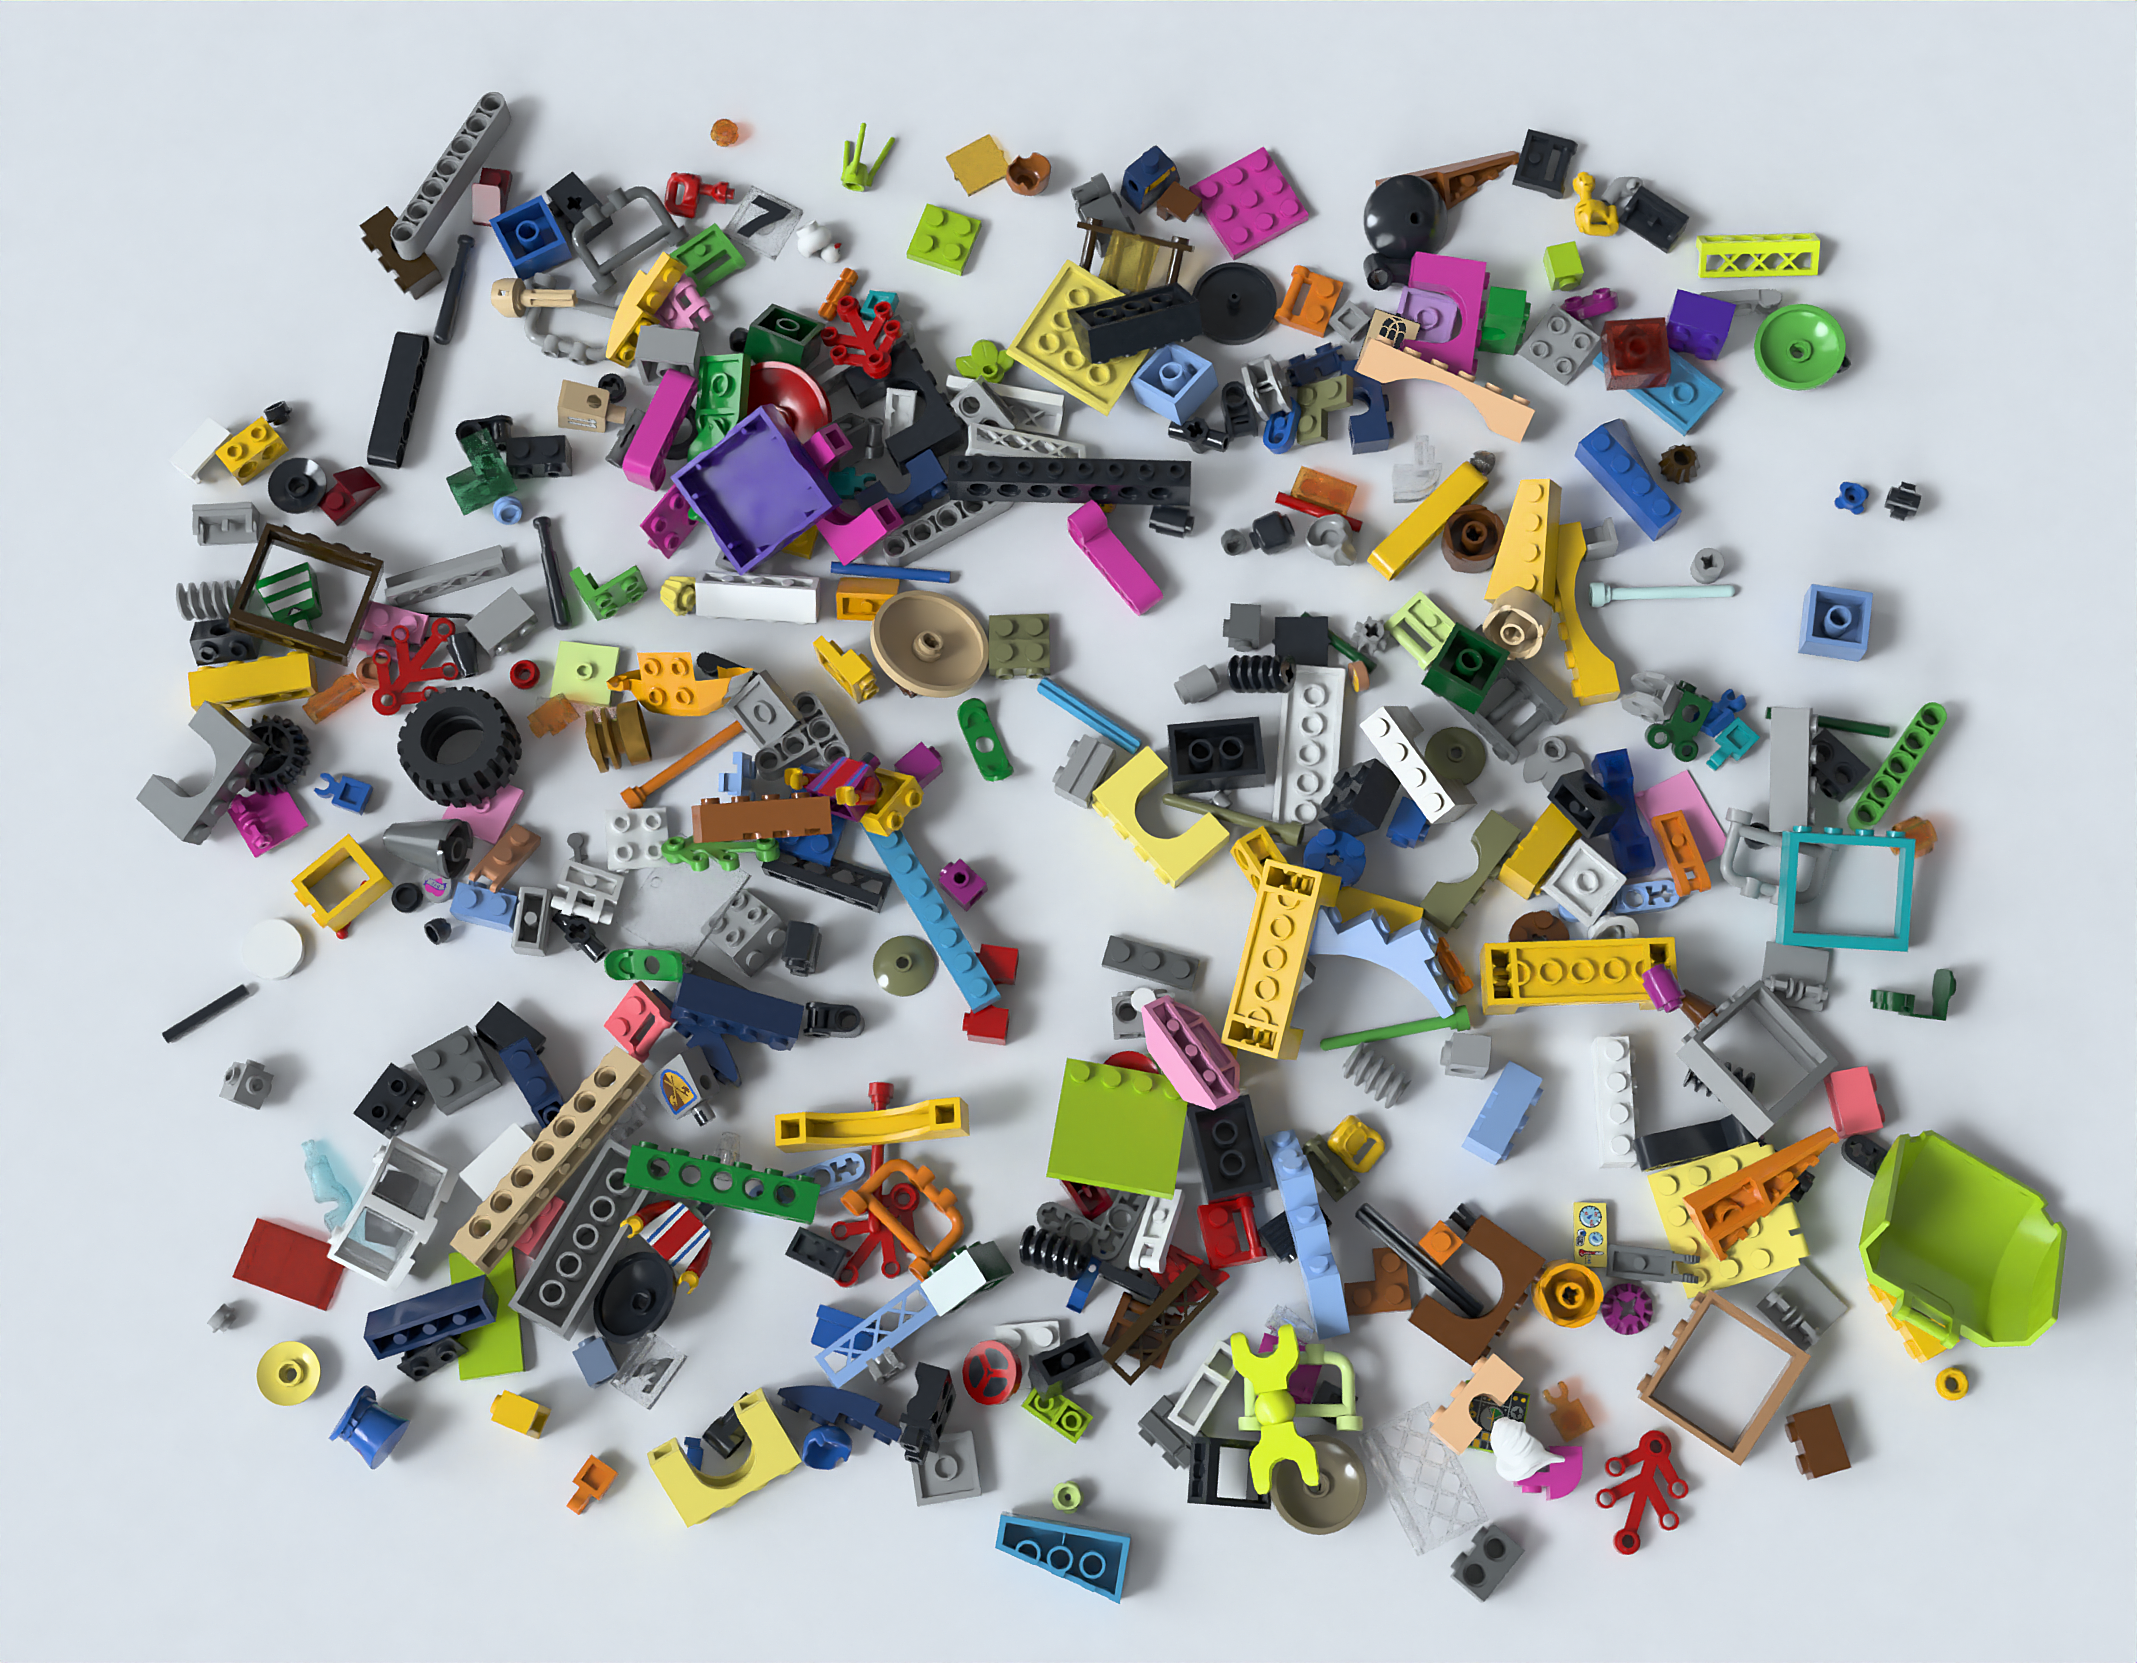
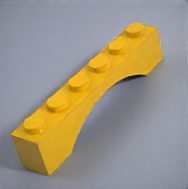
M1578 521L1559 525L1555 598L1552 609L1554 613L1558 612L1561 623L1557 625L1558 635L1561 641L1565 640L1567 651L1564 652L1565 665L1567 669H1572L1574 679L1571 680V690L1573 697H1578L1581 707L1615 701L1620 693V687L1614 662L1602 654L1589 639L1581 625L1576 610L1574 596L1575 577L1587 550L1581 523Z
M961 1097L931 1099L905 1107L869 1112H798L775 1115V1146L785 1153L970 1136L969 1106Z

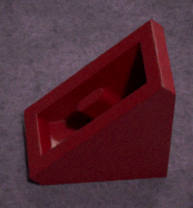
M1059 1179L1060 1185L1082 1215L1090 1221H1093L1114 1203L1104 1187Z

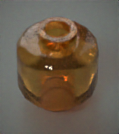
M1919 816L1910 817L1894 824L1891 828V831L1906 832L1905 838L1916 839L1914 860L1932 852L1934 843L1938 841L1936 831L1928 819L1923 820ZM1890 847L1895 856L1899 855L1900 848Z

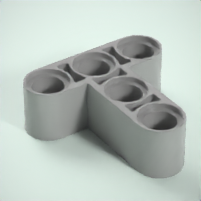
M803 691L794 697L792 703L799 712L803 705L813 704L815 706L813 711L810 713L800 712L803 715V718L799 721L801 726L761 748L756 753L754 762L763 779L775 781L784 776L786 769L799 768L801 764L804 765L820 756L826 768L833 763L830 759L836 753H843L846 755L845 757L852 759L846 742L818 697L810 691ZM827 728L830 730L829 735L825 738L815 737L819 729ZM799 743L804 745L800 753L792 754L789 752L793 744ZM768 759L777 760L776 766L772 769L763 768V764Z

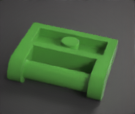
M716 223L669 254L687 266L685 274L694 280L697 285L696 290L701 297L707 293L706 290L735 269L741 270L747 265L742 255ZM725 254L730 257L728 261L702 279L698 280L695 276Z

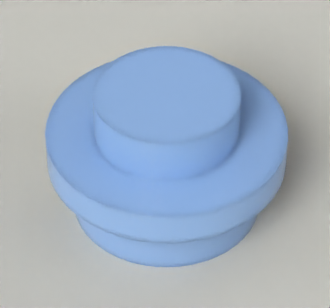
M504 496L494 503L492 511L497 521L505 525H512L520 520L523 507L516 497Z

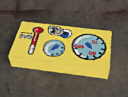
M1573 1203L1574 1261L1587 1268H1607L1606 1203Z

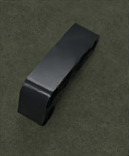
M1731 1114L1716 1121L1642 1136L1634 1139L1632 1143L1641 1172H1648L1686 1164L1753 1142H1761L1765 1138L1762 1134L1756 1139Z

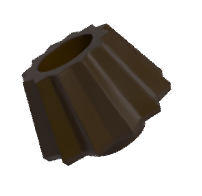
M1684 444L1680 446L1674 445L1669 447L1668 451L1661 454L1662 460L1658 463L1661 467L1660 474L1666 476L1668 482L1674 481L1679 485L1682 482L1690 483L1691 478L1697 477V470L1701 466L1698 461V455L1696 451L1691 449V446Z

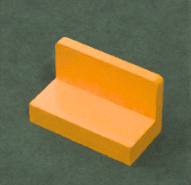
M841 577L836 592L837 620L873 621L880 607L888 599L898 594L900 580Z

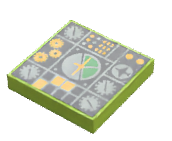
M1514 1390L1501 1406L1486 1396L1473 1398L1469 1404V1414L1482 1430L1467 1448L1494 1454L1490 1438L1494 1422L1499 1418L1508 1417L1511 1420L1525 1423L1530 1394Z

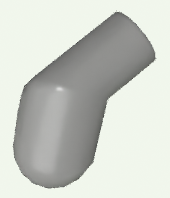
M1639 177L1616 178L1600 198V201H1603L1606 206L1614 205L1619 197L1633 196L1641 185L1644 186L1643 181Z

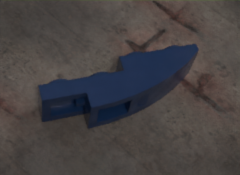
M653 988L652 992L672 1011L673 1002ZM675 1020L676 1024L673 1028L686 1039L693 1036L686 1046L689 1049L698 1045L701 1047L709 1066L715 1070L714 1077L725 1086L732 1083L739 1088L742 1084L740 1074L732 1053L722 1036L712 1033L708 1028L698 1025L686 1026Z
M527 1036L498 1052L530 1105L532 1113L541 1128L544 1129L558 1115L566 1101L543 1061L540 1060Z
M814 1385L780 1388L777 1395L784 1398L781 1403L782 1405L799 1413L801 1408L811 1412L810 1420L820 1425H828L830 1422L837 1426L842 1415L847 1416L844 1421L846 1424L860 1431L863 1426L874 1430L873 1438L889 1446L892 1440L900 1444L903 1435L902 1430L879 1418L878 1415L883 1405L870 1398L847 1390Z

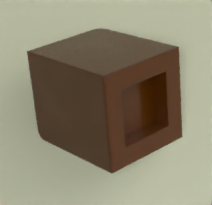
M1176 181L1169 186L1157 201V216L1165 221L1173 215L1180 221L1186 222L1192 214L1199 216L1202 212V199Z

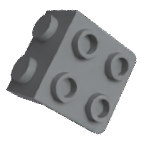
M742 888L703 926L701 933L725 952L751 978L785 942L788 926L774 911Z

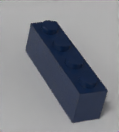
M684 972L677 986L670 1018L676 1019L679 1023L686 1026L698 1025L708 1028L709 1031L715 1034L727 1033L738 1036L740 1040L745 1042H760L767 1044L774 1050L791 1051L798 1039L805 1006Z
M486 1274L369 1312L363 1338L376 1359L381 1360L441 1340L448 1335L454 1336L496 1322L499 1296Z

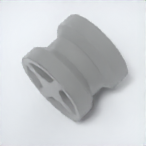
M1713 548L1700 550L1690 567L1693 579L1701 584L1715 582L1723 570L1725 564L1724 557L1718 550Z

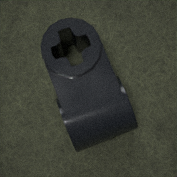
M1238 381L1227 383L1221 393V409L1224 417L1225 432L1229 434L1230 442H1233L1234 438L1248 435L1257 437V421L1245 385ZM1237 395L1242 400L1238 403H1232L1227 400V397Z
M496 415L489 418L462 421L458 424L455 433L462 451L470 456L506 453V438H512L510 427L513 425V419L507 415ZM469 435H478L473 441H465Z
M823 1002L806 1003L805 1009L808 1010L807 1028L803 1030L804 1036L812 1038H856L864 1031V1018L854 1006ZM846 1016H856L854 1026L850 1028L842 1027V1020Z

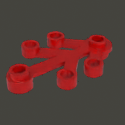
M849 295L843 296L838 301L837 312L843 322L850 323L856 336L839 334L835 327L829 326L821 331L822 341L825 346H835L830 351L831 359L835 365L847 364L863 367L864 372L874 379L884 378L891 371L892 359L889 354L897 339L903 335L902 326L899 321L890 320L894 314L889 302L882 301L874 307L876 317L867 332L860 318L862 308L859 301ZM884 329L886 337L877 350L874 344ZM846 347L864 350L866 355L848 353Z
M439 618L433 622L431 627L432 635L411 661L407 642L410 636L408 628L403 625H397L392 629L391 637L396 644L400 675L391 685L388 665L391 661L390 653L385 649H377L373 653L372 660L377 667L379 688L372 696V705L376 712L384 716L394 715L400 710L402 705L419 703L421 700L427 701L424 696L427 690L438 691L434 686H427L420 692L402 693L409 683L437 679L452 681L457 678L458 669L452 662L444 663L441 667L421 669L441 642L446 643L447 638L456 633V627L450 619ZM446 624L450 629L449 633L441 635L437 630L438 626ZM403 629L406 632V637L403 640L396 639L394 636L396 630ZM378 653H385L388 659L385 663L380 664L376 661ZM447 666L453 667L455 669L454 676L446 677L443 673L444 668ZM384 695H390L393 698V703L390 706H384L381 703Z
M910 1183L896 1184L889 1194L882 1195L881 1204L888 1208V1211L896 1219L900 1216L902 1225L920 1242L915 1234L912 1213L920 1203V1194L916 1187ZM908 1194L910 1201L904 1205L900 1204V1195ZM866 1208L859 1216L866 1215L868 1213V1208ZM868 1220L852 1223L838 1221L831 1228V1234L834 1239L841 1242L846 1241L850 1236L869 1233ZM880 1222V1231L877 1234L870 1233L847 1263L844 1271H852L853 1276L851 1280L843 1281L841 1277L838 1281L834 1279L837 1285L842 1288H851L856 1285L859 1280L858 1270L880 1241L884 1261L881 1266L883 1275L888 1279H895L900 1275L901 1266L896 1260L893 1233L882 1222ZM839 1226H845L847 1229L846 1234L842 1237H838L835 1234V1230ZM900 1242L901 1247L905 1252L912 1253L908 1248L905 1247V1245L902 1242ZM890 1263H894L897 1266V1271L894 1274H887L885 1271L886 1266Z
M1652 1430L1646 1432L1640 1438L1637 1449L1619 1458L1612 1457L1604 1465L1606 1474L1615 1478L1621 1476L1625 1472V1468L1643 1461L1640 1474L1611 1489H1601L1595 1495L1597 1506L1602 1509H1608L1613 1507L1617 1500L1634 1492L1624 1529L1618 1530L1614 1534L1612 1541L1615 1550L1622 1555L1634 1554L1640 1548L1641 1540L1637 1531L1647 1497L1658 1515V1524L1663 1530L1671 1531L1679 1525L1678 1515L1669 1509L1653 1479L1656 1466H1658L1668 1483L1667 1492L1670 1497L1681 1499L1688 1494L1689 1488L1687 1483L1679 1479L1668 1458L1672 1450L1670 1439L1661 1431ZM1652 1441L1660 1443L1661 1450L1659 1453L1651 1451L1650 1443ZM1612 1461L1620 1464V1471L1617 1474L1612 1473L1609 1469V1464ZM1674 1483H1679L1683 1486V1493L1681 1495L1673 1493L1672 1486ZM1604 1492L1611 1496V1502L1608 1505H1604L1600 1501V1495ZM1666 1514L1674 1518V1524L1671 1527H1667L1663 1523V1517ZM1625 1535L1633 1538V1545L1630 1548L1622 1544V1538Z

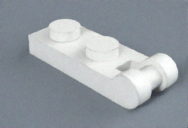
M1175 1189L1172 1200L1154 1196L1149 1197L1130 1255L1129 1266L1131 1269L1142 1270L1143 1268H1150L1155 1273L1164 1272L1166 1256L1186 1197L1182 1189ZM1147 1249H1154L1152 1256L1145 1255Z

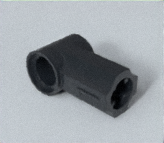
M1383 253L1368 255L1363 262L1367 284L1370 288L1377 291L1385 290L1389 286H1408L1412 259H1389Z
M745 1392V1393L740 1397V1399H742L743 1397H745V1396H747V1395H749V1394H748L747 1392ZM734 1406L723 1417L717 1418L702 1436V1439L725 1460L737 1451L745 1440L744 1436L747 1434L736 1415Z

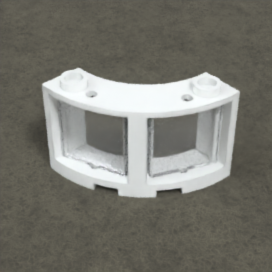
M393 1136L386 1146L381 1144L372 1159V1162L376 1163L361 1195L341 1227L336 1225L330 1234L327 1242L332 1245L327 1257L396 1291L416 1261L414 1258L419 1253L422 1244H426L438 1222L436 1218L439 1216L443 1205L447 1204L459 1177L460 1170Z

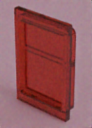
M257 1218L232 1277L327 1311L346 1266L327 1257L332 1244Z

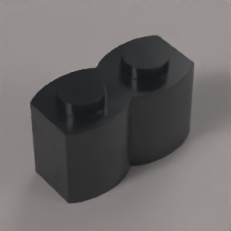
M793 920L788 922L781 959L785 962V967L790 969V974L808 977L809 973L813 974L816 971L822 934L819 933V927L815 924Z

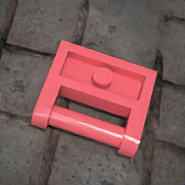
M642 981L633 984L606 1021L604 1027L629 1052V1055L643 1064L649 1057V1050L663 1031L670 1028L676 1019L670 1018L671 1011ZM652 1015H654L655 1023L641 1042H639L636 1037Z

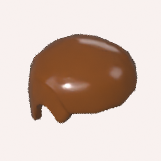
M1033 152L1029 158H1022L1018 155L1012 164L1007 167L1005 180L1016 194L1023 196L1038 195L1048 186L1051 164L1046 157L1037 152Z

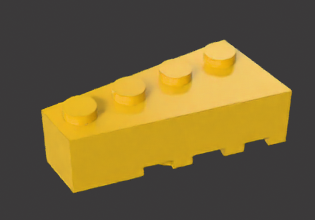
M1525 479L1520 481L1484 600L1492 605L1499 595L1509 591L1512 587L1518 586L1538 595L1549 606H1554L1562 487L1553 480Z

